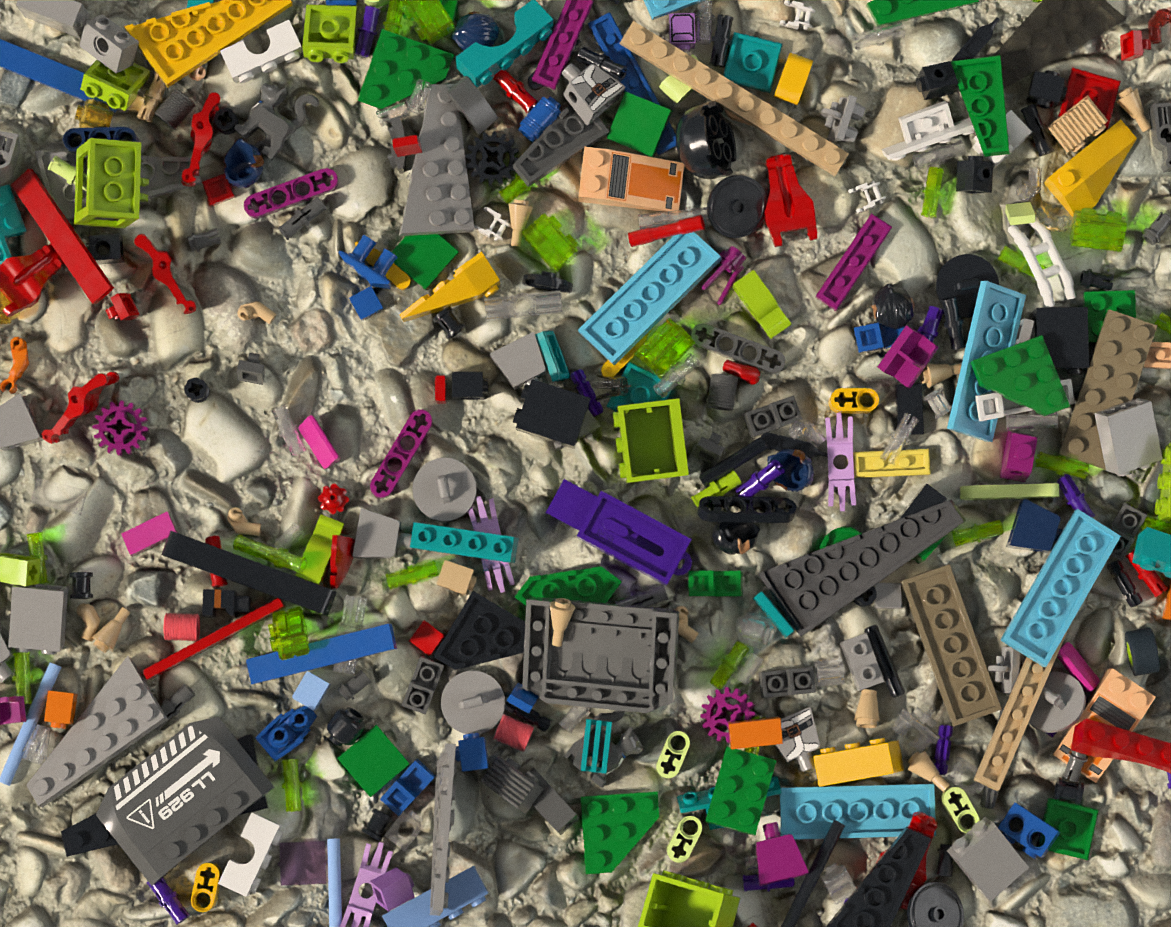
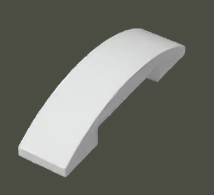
M1061 379L1060 381L1069 404H1075L1071 379ZM994 391L975 396L979 421L1033 410L1012 402Z

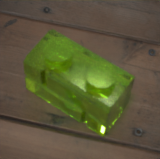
M402 0L404 6L401 9L408 20L414 19L417 27L414 29L421 41L426 39L429 44H433L455 30V24L439 0Z
M1082 208L1081 211L1075 210L1069 238L1071 246L1121 252L1127 229L1126 218L1116 211H1108L1107 214H1101L1091 208Z
M544 213L522 232V236L556 274L578 255L576 247L579 244L570 234L565 236L561 232L560 228L562 225L553 215L548 217Z
M668 318L640 346L634 355L648 370L661 379L695 344V341L681 326Z
M295 607L288 609V612L283 610L273 613V623L268 624L272 651L278 652L281 660L294 658V655L298 657L309 654L307 624L302 608Z

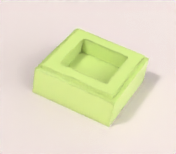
M1031 202L1005 204V212L1010 225L1035 222V213Z

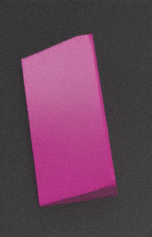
M312 415L307 417L299 426V431L322 467L327 469L339 462L341 458L315 417Z
M167 511L121 533L130 556L133 557L166 541L170 531L178 532Z
M1070 642L1062 645L1057 658L1071 676L1081 684L1084 692H1091L1099 684L1100 679Z

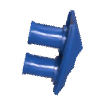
M365 235L362 236L352 253L347 254L342 250L338 252L343 261L355 269L359 276L367 280L370 286L392 288L390 281L386 279L385 275L398 258L395 254L384 248L374 266L368 267L364 261L376 245V242Z
M307 706L296 710L291 709L284 715L282 713L278 715L255 739L270 757L277 761L304 741L303 738L311 731L310 726L317 718V715Z

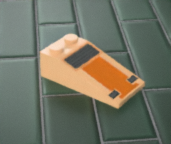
M584 147L579 202L679 213L684 164L610 149Z
M1107 669L1099 684L1088 698L1083 714L1068 729L1052 755L1065 764L1068 763L1070 758L1068 753L1071 750L1074 727L1086 718L1133 732L1156 696L1115 669ZM1087 755L1088 761L1084 762L1081 774L1097 783L1113 759Z

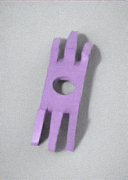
M837 413L836 438H832L830 417L825 418L829 477L828 506H833L834 487H838L840 511H845L846 486L850 487L851 506L856 505L853 417H848V437L844 438L841 413ZM837 455L847 457L848 465L845 469L835 468L833 460Z
M481 496L476 497L481 522L476 521L472 506L468 510L474 531L501 535L493 498L489 499L492 519L488 520ZM481 558L488 591L493 590L489 570L493 569L500 593L505 592L500 568L502 566L505 568L510 586L515 585L509 562Z
M379 842L371 865H367L371 844L366 843L358 876L340 927H346L351 912L355 913L351 927H359L362 916L366 917L363 927L370 926L376 899L374 893L370 898L361 897L359 887L363 883L371 884V880L386 873L393 851L388 850L382 869H379L378 866L384 843Z

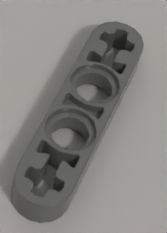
M698 324L691 332V340L697 347L745 365L756 367L761 371L777 374L785 366V357L780 351L711 325ZM705 329L707 330V336L713 338L714 333L719 335L715 340L714 347L709 346L712 342L711 340L704 339L703 342L698 341L699 336L695 335V333ZM727 337L733 341L734 345L730 351H723L719 347V341L722 338ZM748 346L754 347L757 350V357L753 360L745 359L743 356L744 348ZM762 350L767 352L764 355L766 358L772 359L773 356H777V361L781 365H776L773 369L769 367L770 363L765 360L762 361V365L757 364Z

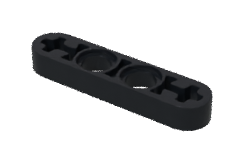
M707 496L700 500L697 514L702 520L707 522L789 523L794 519L797 506L793 500L783 497ZM728 507H737L741 510V512H732L728 509ZM761 507L766 512L758 513L753 508Z

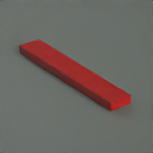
M27 169L11 184L12 188L91 303L97 304L115 288L33 169Z
M277 598L151 665L143 670L144 676L147 680H152L286 608L282 599Z

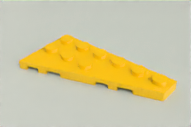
M222 0L211 4L207 2L172 12L169 16L158 19L154 17L137 25H126L124 28L126 32L139 41V50L169 88L219 55L221 50L234 45L293 5L291 0Z

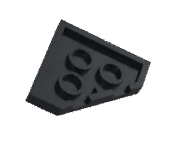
M473 591L433 657L458 670L524 653L525 621Z

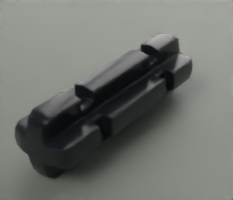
M1115 560L1109 563L1107 569L1111 575L1115 576L1113 579L1123 596L1126 595V601L1132 608L1141 604L1143 599L1139 592L1136 593V587L1128 573L1123 571L1124 567L1121 561Z
M508 701L504 705L505 710L516 713L517 717L531 725L535 724L536 728L543 732H546L551 725L550 719L545 716H539L540 713L533 709L530 713H527Z

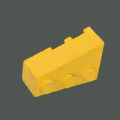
M885 738L869 740L870 745L861 747L860 742L845 745V750L836 751L835 747L820 749L821 754L813 756L819 787L904 771L899 740L885 742Z

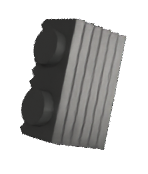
M497 757L493 765L490 766V769L487 770V773L484 774L481 782L526 814L543 791V788L537 784L540 779L529 771L525 775L519 771L521 765L508 757L505 761L501 757Z

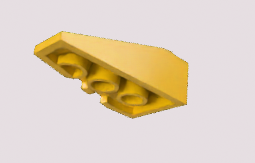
M1119 120L1044 182L1045 186L1075 221H1078L1097 205L1137 140V137L1122 120Z
M481 251L454 271V278L451 281L449 279L441 281L433 289V295L426 294L399 314L403 322H407L442 311L449 306L452 308L478 300L483 296L489 298L499 290L497 286L501 284L500 279Z

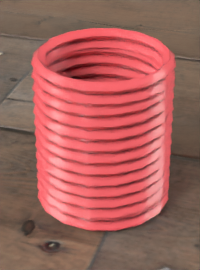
M166 613L163 628L164 639L168 641H198L200 636L199 614Z
M504 714L494 735V740L524 752L534 726L532 727Z

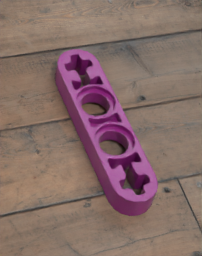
M320 169L248 196L244 201V210L251 218L265 217L334 191L338 186V177L332 169ZM326 174L329 178H334L330 181V186L326 187L325 183L317 185L319 191L316 192L310 180L315 178V182L318 183L323 180V175ZM303 182L310 186V192L305 196L296 193L297 185ZM282 191L286 194V201L283 204L278 205L272 201V196L275 192ZM267 195L268 202L272 208L267 209L265 204L259 207V212L257 213L253 209L249 210V207L252 206V201L256 200L258 204L265 202L263 197Z
M419 409L410 415L371 480L370 490L377 498H387L392 494L433 424L432 417L426 410ZM422 415H425V421L428 424L419 427L417 432L422 434L420 438L413 432L407 431L409 427L413 430L416 427L417 422L414 420L416 416L420 418ZM411 436L414 438L415 446L413 449L405 450L401 447L403 437ZM392 458H398L402 461V468L397 472H392L388 469V461ZM383 470L388 475L396 477L393 482L390 478L388 479L386 486L389 489L387 492L381 491V493H377L376 482L382 483L386 477L381 475Z

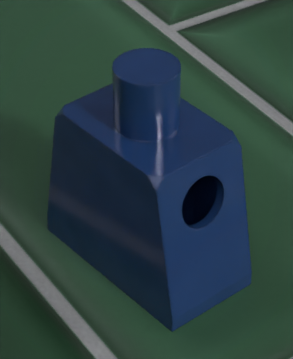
M1020 500L1006 547L1044 553L1050 552L1053 543L1056 544L1063 532L1062 529L1058 528L1061 517L1029 500Z

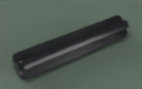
M759 437L700 474V481L705 487H708L712 481L716 482L767 450L766 442L762 437Z
M872 625L865 628L864 632L868 635L891 696L896 698L903 695L905 690L878 626Z

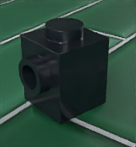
M951 61L922 67L916 78V87L919 92H922L924 100L951 95L958 85Z
M1035 71L1026 100L1037 103L1036 105L1040 108H1055L1059 101L1063 102L1067 92V87L1063 86L1065 78L1059 77L1060 74L1054 71H1045V73Z
M968 156V160L957 161L956 192L970 194L992 193L993 162L983 161L982 156Z

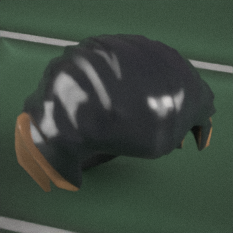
M887 284L873 297L871 308L873 309L875 319L880 324L897 330L912 320L914 316V300L906 290Z
M718 522L713 529L712 537L714 544L723 552L730 555L744 554L756 544L760 528L754 523Z

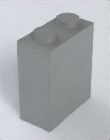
M18 0L16 6L25 18L80 39L85 22L91 20L83 4L74 0Z
M1136 398L1094 413L1106 471L1115 473L1117 476H1127L1132 474L1134 469L1152 467L1154 462L1163 459L1151 401Z
M36 584L25 587L14 585L12 587L8 647L16 648L18 652H31V649L41 650V653L46 655H54L60 652L65 646L69 586Z
M986 817L975 823L969 832L962 838L957 839L947 850L978 891L990 902L1029 868L998 827Z

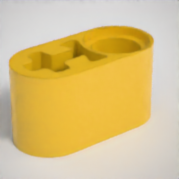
M790 52L774 97L798 105L813 60Z
M839 388L831 394L828 404L835 413L868 414L877 407L879 396L876 391L870 388ZM839 395H842L843 400H851L853 395H856L854 399L855 408L852 407L853 402H846L843 407H840L839 403L835 402ZM862 395H869L872 398L873 405L871 407L861 405L860 397Z
M204 863L196 871L191 905L198 912L209 911L217 903L220 888L218 882L222 876V870L216 863ZM209 867L211 872L215 873V877L210 878L208 886H214L213 890L210 888H200V884H206L207 876L203 875V871L208 870ZM202 892L210 896L211 901L208 907H202L198 903V896Z

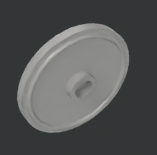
M437 458L423 465L417 472L413 482V497L418 508L427 517L437 521H452L466 514L473 505L476 497V482L469 468L462 462L452 458Z
M465 671L456 675L447 683L441 697V709L444 718L452 728L463 734H483L488 732L501 720L505 709V696L501 686L492 676L480 671Z
M1050 672L1028 723L1037 730L1048 733L1060 732L1073 726L1083 714L1086 704V697L1081 684L1067 673Z

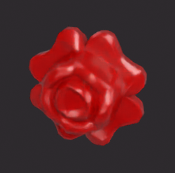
M335 483L330 487L324 486L321 495L318 496V501L322 502L320 508L328 510L332 515L336 514L337 511L343 512L345 505L349 502V498L345 496L347 490L339 488Z

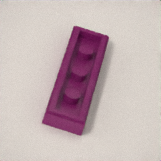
M566 0L532 77V81L556 90L562 72L567 65L595 0Z
M871 213L815 298L837 311L892 229V226Z

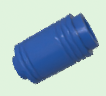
M551 96L548 99L542 97L520 122L521 126L518 130L527 139L534 142L557 119L561 113L559 110L561 105Z

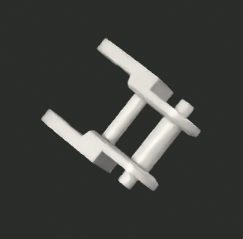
M785 0L784 5L796 8V18L794 22L788 21L786 23L784 20H781L779 24L793 29H798L799 26L804 27V30L812 28V25L809 24L811 13H815L816 10L812 9V6L804 7V3ZM801 11L806 12L804 22L799 21Z
M872 181L869 186L867 183L855 187V189L848 190L849 194L861 190L865 193L868 200V205L856 210L857 214L875 208V203L879 202L882 204L883 200L886 199L885 196H881L878 189L880 182L875 183V181ZM873 188L877 199L871 200L867 190Z
M484 207L483 210L494 216V220L489 229L484 230L474 225L475 230H478L488 238L491 236L495 237V241H498V239L503 241L501 235L506 227H511L508 223L509 220H502L501 214L488 207ZM498 221L502 225L498 232L494 233L492 229Z

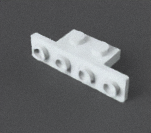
M946 101L899 117L905 141L882 149V152L888 160H900L906 157L907 153L925 151L930 148L929 145L938 142L947 143L953 140L954 136L960 134L968 135L975 131L970 117L953 123L949 105Z

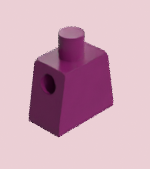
M1008 430L1000 478L1026 482L1032 472L1038 437Z
M777 822L762 825L766 840L756 842L759 886L807 875L809 873L793 835L781 836Z

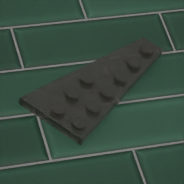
M1043 0L993 55L1001 57L1004 90L1035 73V71L1083 46L1095 37L1106 33L1111 28L1120 25L1127 18L1106 0Z

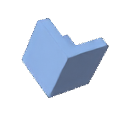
M307 671L292 698L316 711L331 684Z

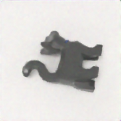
M265 83L260 88L261 100L251 109L244 125L237 124L234 130L244 139L250 137L259 128L267 134L264 141H258L255 147L272 161L283 149L286 140L298 128L303 126L307 119L305 105L311 104L317 107L319 106V100L309 93L301 95L296 100L294 106L296 118L289 120L274 110V107L283 102L288 96L287 89L285 87L281 89L276 85Z
M615 710L613 713H600L593 720L615 723L622 719L625 711ZM591 725L588 758L593 757L596 725ZM630 727L622 733L617 744L610 740L607 774L594 772L592 780L603 788L605 786V777L618 768L628 755L639 754L643 750L639 737L633 732L634 728ZM602 730L598 752V767H602L605 734ZM584 736L573 743L565 754V757L579 770H581Z

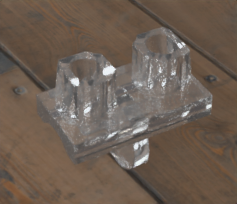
M918 706L915 708L913 713L920 718L919 720L904 708L900 709L896 714L898 718L891 729L901 737L910 728L918 732L910 744L919 752L924 751L930 744H935L939 740L936 734L923 725L926 723L931 728H934L937 724L930 717L934 712L931 707L926 712Z

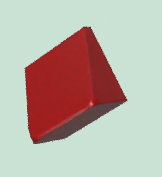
M424 620L409 641L430 656L445 635Z

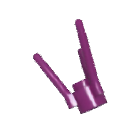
M731 246L727 251L723 250L719 254L722 258L719 262L721 266L702 286V289L706 290L724 270L729 273L734 271L717 302L718 305H722L737 276L744 269L742 264L746 258L734 246Z

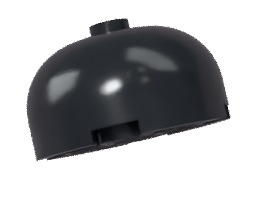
M716 101L694 105L687 109L679 119L676 129V149L681 161L689 172L702 179H716L731 175L733 173L731 163L736 161L737 156L736 142L731 123H726L721 114L724 109ZM722 138L724 143H719L716 139Z

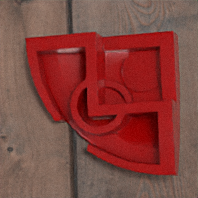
M332 535L330 566L333 575H330L331 589H338L350 569L355 539Z

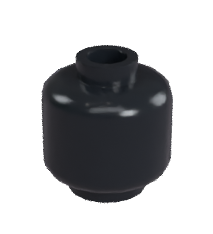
M351 707L338 709L327 724V731L330 734L329 739L338 746L343 744L353 745L365 729L362 714Z

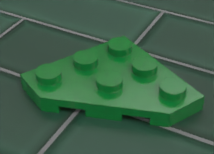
M382 29L357 101L383 109L446 79L454 54Z
M1042 335L970 362L979 386L999 393L1004 398L1021 406L1024 405L1033 409L1044 417L1070 407Z
M602 566L530 576L515 595V598L525 606L526 599L539 597L607 603L622 581Z
M658 791L581 797L586 874L612 873L658 820Z

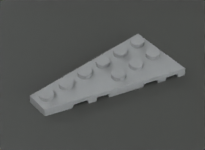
M435 84L429 87L422 129L419 134L422 153L415 154L408 188L409 193L399 236L465 233L475 230L460 113L447 93L455 84Z

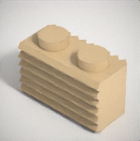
M1087 95L1050 124L1048 129L1067 153L1071 149L1073 152H1076L1086 144L1084 139L1091 134L1096 136L1106 128L1104 124L1108 120Z

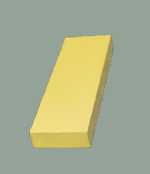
M929 449L853 452L854 478L930 475Z

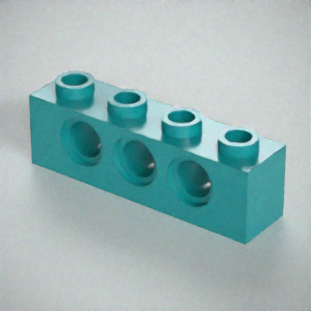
M414 522L410 548L515 563L519 538Z

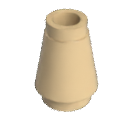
M861 690L854 718L857 721V727L877 728V722H880L877 691Z

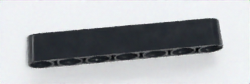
M170 531L161 554L326 616L329 615L337 594L334 590Z

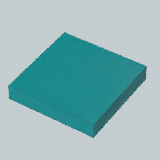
M734 32L723 76L739 86L771 93L782 43Z
M629 362L606 407L617 412V406L667 400L674 384Z

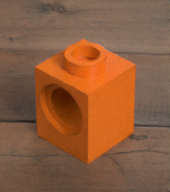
M48 690L44 721L51 722V727L66 729L67 724L74 725L78 694Z

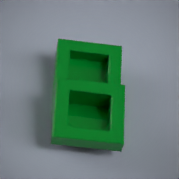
M741 570L688 571L689 597H743V571Z

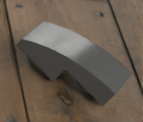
M467 76L463 77L447 91L457 109L464 113L470 125L478 134L482 133L498 119L489 103Z
M400 116L390 119L392 127H389L388 130L392 140L405 137ZM391 145V153L387 155L392 169L397 168L399 174L404 173L407 156L397 157L393 145Z
M794 396L743 414L751 438L802 420Z
M1124 501L1109 528L1121 536L1111 553L1112 556L1121 561L1147 517L1146 512Z
M421 655L402 706L426 715L445 663Z
M813 667L758 673L761 698L816 693Z

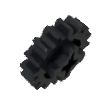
M493 131L492 137H488L486 132H484L482 140L475 137L476 145H468V150L472 154L465 155L466 160L471 161V163L466 165L467 170L474 169L471 177L474 179L479 176V183L481 185L485 181H489L490 187H493L494 181L503 186L502 179L504 178L511 181L510 173L517 174L513 166L519 159L514 157L519 154L518 148L512 149L514 140L506 142V134L498 138L496 131ZM494 143V144H499V146H498V147H490L488 144ZM479 151L482 155V160L477 165L476 156ZM487 153L492 157L497 156L498 164L493 161L488 163ZM509 153L510 162L508 167H506L503 159ZM488 171H492V172H497L498 174H497V175H489V174H486V173H487Z

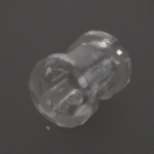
M942 387L923 398L924 402H928L934 411L935 420L951 412L952 405L949 404L943 394L944 389Z

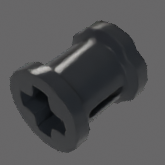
M221 108L214 115V123L220 133L231 135L236 132L234 127L239 124V121L231 109ZM229 117L231 123L227 122L226 126H223L221 120H226Z
M451 306L445 308L433 318L434 323H438L446 332L448 340L455 337L466 327L452 313L453 309Z
M197 377L189 379L184 386L186 396L195 403H202L209 397L210 389L208 385ZM195 385H198L200 388H203L200 390L199 396H196L194 393H191L195 390Z
M93 572L70 573L73 592L70 595V599L93 598L90 583Z
M873 586L866 591L871 594L866 601L862 597H858L853 602L861 607L872 604L877 597L875 587Z
M1058 777L1053 798L1056 800L1061 798L1074 801L1076 805H1080L1084 792V782L1077 784L1063 781V778Z
M373 808L372 817L367 826L363 827L361 831L381 841L383 839L381 835L386 826L394 818Z

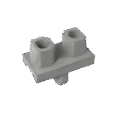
M849 95L848 98L840 97L839 103L832 102L830 109H822L821 115L827 118L825 126L830 128L827 137L828 141L848 143L855 141L858 133L857 129L848 126L850 118L856 121L861 120L865 111V107L856 102L857 97Z
M1002 647V656H996V666H988V671L995 672V682H1000V693L1012 692L1019 675V666H1023L1026 659L1025 655L1012 647Z

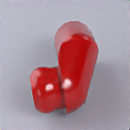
M726 360L723 364L724 372L744 379L750 385H755L760 380V372L756 367L742 365L731 360Z

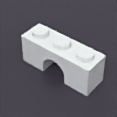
M290 20L266 30L270 38V46L262 54L251 53L246 48L244 41H240L220 51L235 83L239 81L240 83H246L261 71L268 73L276 69L277 64L284 61L289 63L300 57L299 54L303 53V49Z
M252 812L241 837L248 839L254 845V857L246 864L230 859L218 884L246 897L249 896L250 892L255 894L261 882V879L257 877L261 869L266 870L272 856L269 855L272 845L277 846L283 835V832L280 831L282 825Z

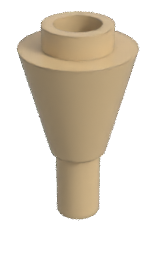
M1131 86L1117 94L1119 98L1116 102L1136 120L1142 132L1150 129L1151 125L1144 115L1138 88L1132 90Z
M514 199V204H509L511 228L513 229L511 246L521 247L522 233L533 207L529 206V201Z
M928 363L920 374V380L930 388L952 377V375L960 374L962 363L955 365Z
M558 598L550 603L552 627L554 630L553 646H562L564 631L575 610V606L568 599Z
M122 607L114 620H111L92 636L95 640L93 645L104 653L108 650L113 652L122 625L130 615V612Z
M926 751L922 753L916 752L911 756L908 761L910 764L908 767L909 771L929 782H933L943 792L950 788L951 785L939 775V771Z

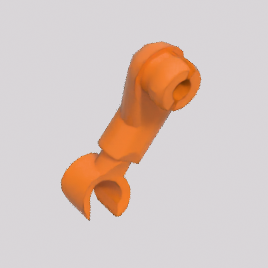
M14 337L10 341L14 365L9 372L8 379L3 380L0 384L2 392L5 391V387L8 384H12L9 392L11 394L16 393L17 385L15 383L22 377L29 365L27 343L19 337Z

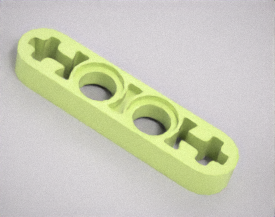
M1059 484L960 487V500L1060 497Z

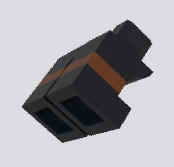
M203 589L202 615L206 618H216V610H226L229 615L237 618V613L251 612V597L237 596L235 590Z

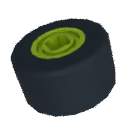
M1148 627L1127 631L1125 633V645L1133 675L1139 676L1159 672V653L1152 629Z

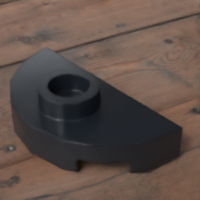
M542 271L541 275L525 274L522 280L524 286L568 294L572 293L573 284L556 278V274L552 272Z

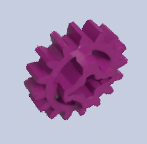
M120 400L119 406L110 402L109 410L102 407L101 410L104 414L102 416L95 415L99 424L93 425L92 428L98 430L99 433L95 434L94 438L96 440L102 439L99 444L101 448L108 445L107 452L109 454L116 450L117 455L122 456L123 450H126L131 455V448L141 449L138 444L140 440L147 441L143 436V432H149V428L143 426V424L148 419L146 417L140 418L143 411L140 408L134 411L135 404L133 403L126 407L123 400ZM127 413L133 415L137 424L128 421ZM115 414V417L110 422H106L111 415ZM122 422L123 425L129 427L130 429L126 428V430H122L121 434L115 429H112L120 427ZM105 433L112 434L114 436L115 444L111 443L107 439ZM131 435H135L133 440L127 443V439Z
M725 687L723 694L717 689L715 690V698L707 696L710 703L709 705L702 704V707L707 711L701 714L700 717L707 720L702 726L705 729L711 728L708 733L710 737H714L717 734L718 742H722L726 738L727 743L730 744L729 732H722L717 727L725 725L728 728V722L741 721L744 715V720H751V718L757 716V713L750 710L755 704L753 702L747 703L750 696L745 693L740 697L741 690L736 688L732 693L729 687ZM727 699L738 700L741 704L733 706ZM718 705V709H717V711H716V714L713 715V711H714L715 707ZM727 710L733 712L730 721L724 718L727 716Z

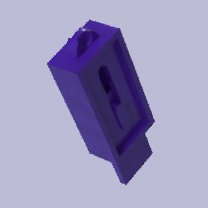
M564 479L546 511L550 516L578 530L577 538L665 586H667L672 575L682 576L691 568V557L685 551L692 539L603 491H600L597 497ZM684 559V565L678 569L679 562Z

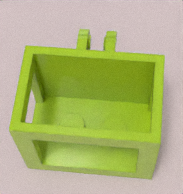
M90 138L77 148L75 225L126 228L139 219L140 202L148 201V195L140 193V187L149 186V179L140 178L141 142ZM88 155L86 207L82 209L84 157ZM96 217H101V218H113V219H119V220H118V221H110V220H98V219H94V218H96Z

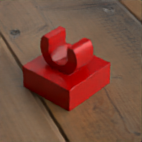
M1132 30L1120 36L1121 61L1134 60L1143 56L1144 50H1151V40L1142 39V31Z
M117 293L110 299L114 306L105 310L109 319L115 317V319L133 320L140 316L130 293Z

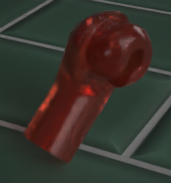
M1166 8L1160 9L1148 21V34L1151 44L1162 43L1161 28L1165 24L1171 23V10Z

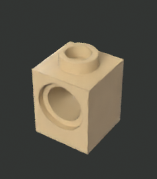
M444 560L437 586L467 595L468 590L473 592L477 577L473 576L475 572L473 569Z

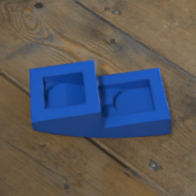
M878 322L855 327L854 332L859 353L891 348L905 326L895 330Z
M417 758L380 800L399 817L436 775Z

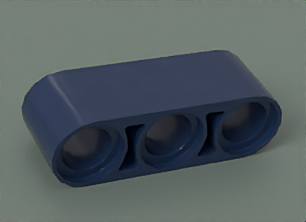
M128 127L72 128L63 135V143L70 153L76 154L77 148L90 138L106 136L108 140L121 141L124 136L129 135L133 137L132 142H139V138ZM74 137L82 138V143L78 147L70 146V142Z

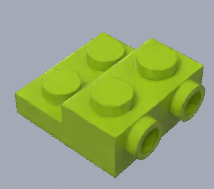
M306 4L303 35L304 58H308L312 62H320L323 58L333 59L337 63H346L348 59H354L357 6Z
M96 60L84 73L80 90L84 91L90 98L97 97L106 101L113 109L120 108L126 111L135 101L139 89L149 79L151 71L133 63L132 66L114 73L99 60Z

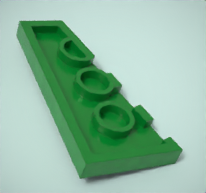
M872 0L866 6L877 27L907 21L911 18L929 16L933 13L945 10L950 11L966 5H975L979 3V0Z
M992 56L951 61L958 80L960 93L984 157L1010 154L1001 57Z

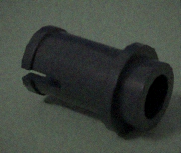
M1092 269L1083 270L1080 276V285L1084 286L1085 289L1095 287L1111 290L1113 283L1103 282V280L1114 281V275L1092 272Z
M940 844V848H937L939 859L936 875L953 876L954 859L947 852L952 846L950 844Z

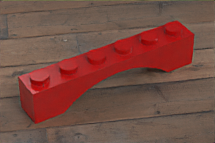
M1087 718L1074 727L1072 751L1093 757L1136 762L1171 774V743Z

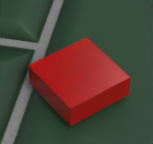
M417 135L394 138L392 140L393 149L397 157L422 153V146Z
M224 173L202 182L211 207L235 198L228 182L229 180L226 179Z
M445 375L435 377V401L437 404H446Z

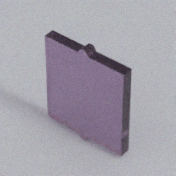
M325 841L280 843V862H278V866L280 867L281 886L326 884V865L328 860H326Z

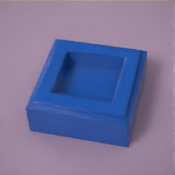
M372 286L349 297L361 321L383 310Z
M517 683L507 701L521 710L530 713L539 696L530 690L526 691L522 688V684Z

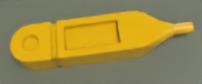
M373 248L365 260L373 267L382 253ZM393 263L385 275L386 279L400 290L408 289L411 285L410 277Z
M654 328L615 366L607 360L601 368L602 376L606 379L615 377L644 347L648 334Z

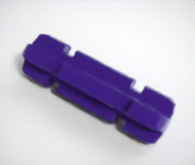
M583 370L574 371L571 374V379L574 384H577L576 388L579 394L591 398L588 410L593 417L602 414L603 407L600 402H597L598 398L589 381L585 380L586 375Z
M940 725L938 729L940 737L936 743L934 757L936 763L934 765L939 771V775H946L948 770L946 762L949 761L950 737L953 734V727L949 725Z

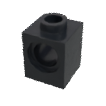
M119 233L89 236V243H85V246L98 265L124 263L123 237ZM102 244L110 245V251L106 255L98 254V249Z
M452 372L453 400H484L483 393H488V378H483V372Z

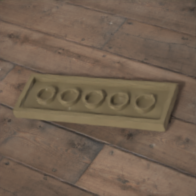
M1110 309L1107 310L1089 368L1085 374L1058 454L1106 470L1094 413L1133 399L1157 325Z
M950 564L900 581L952 727L1002 710Z

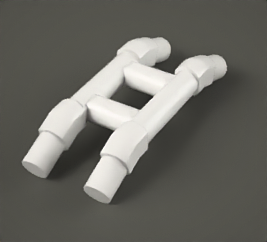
M1035 216V222L1029 224L1035 230L1042 243L1031 247L1027 236L1016 225L1010 226L1008 232L1014 238L1020 251H1022L1038 283L1037 286L1043 297L1045 308L1055 306L1052 286L1047 279L1058 274L1066 300L1075 298L1072 276L1069 270H1067L1048 228ZM1047 252L1053 265L1042 269L1036 256Z

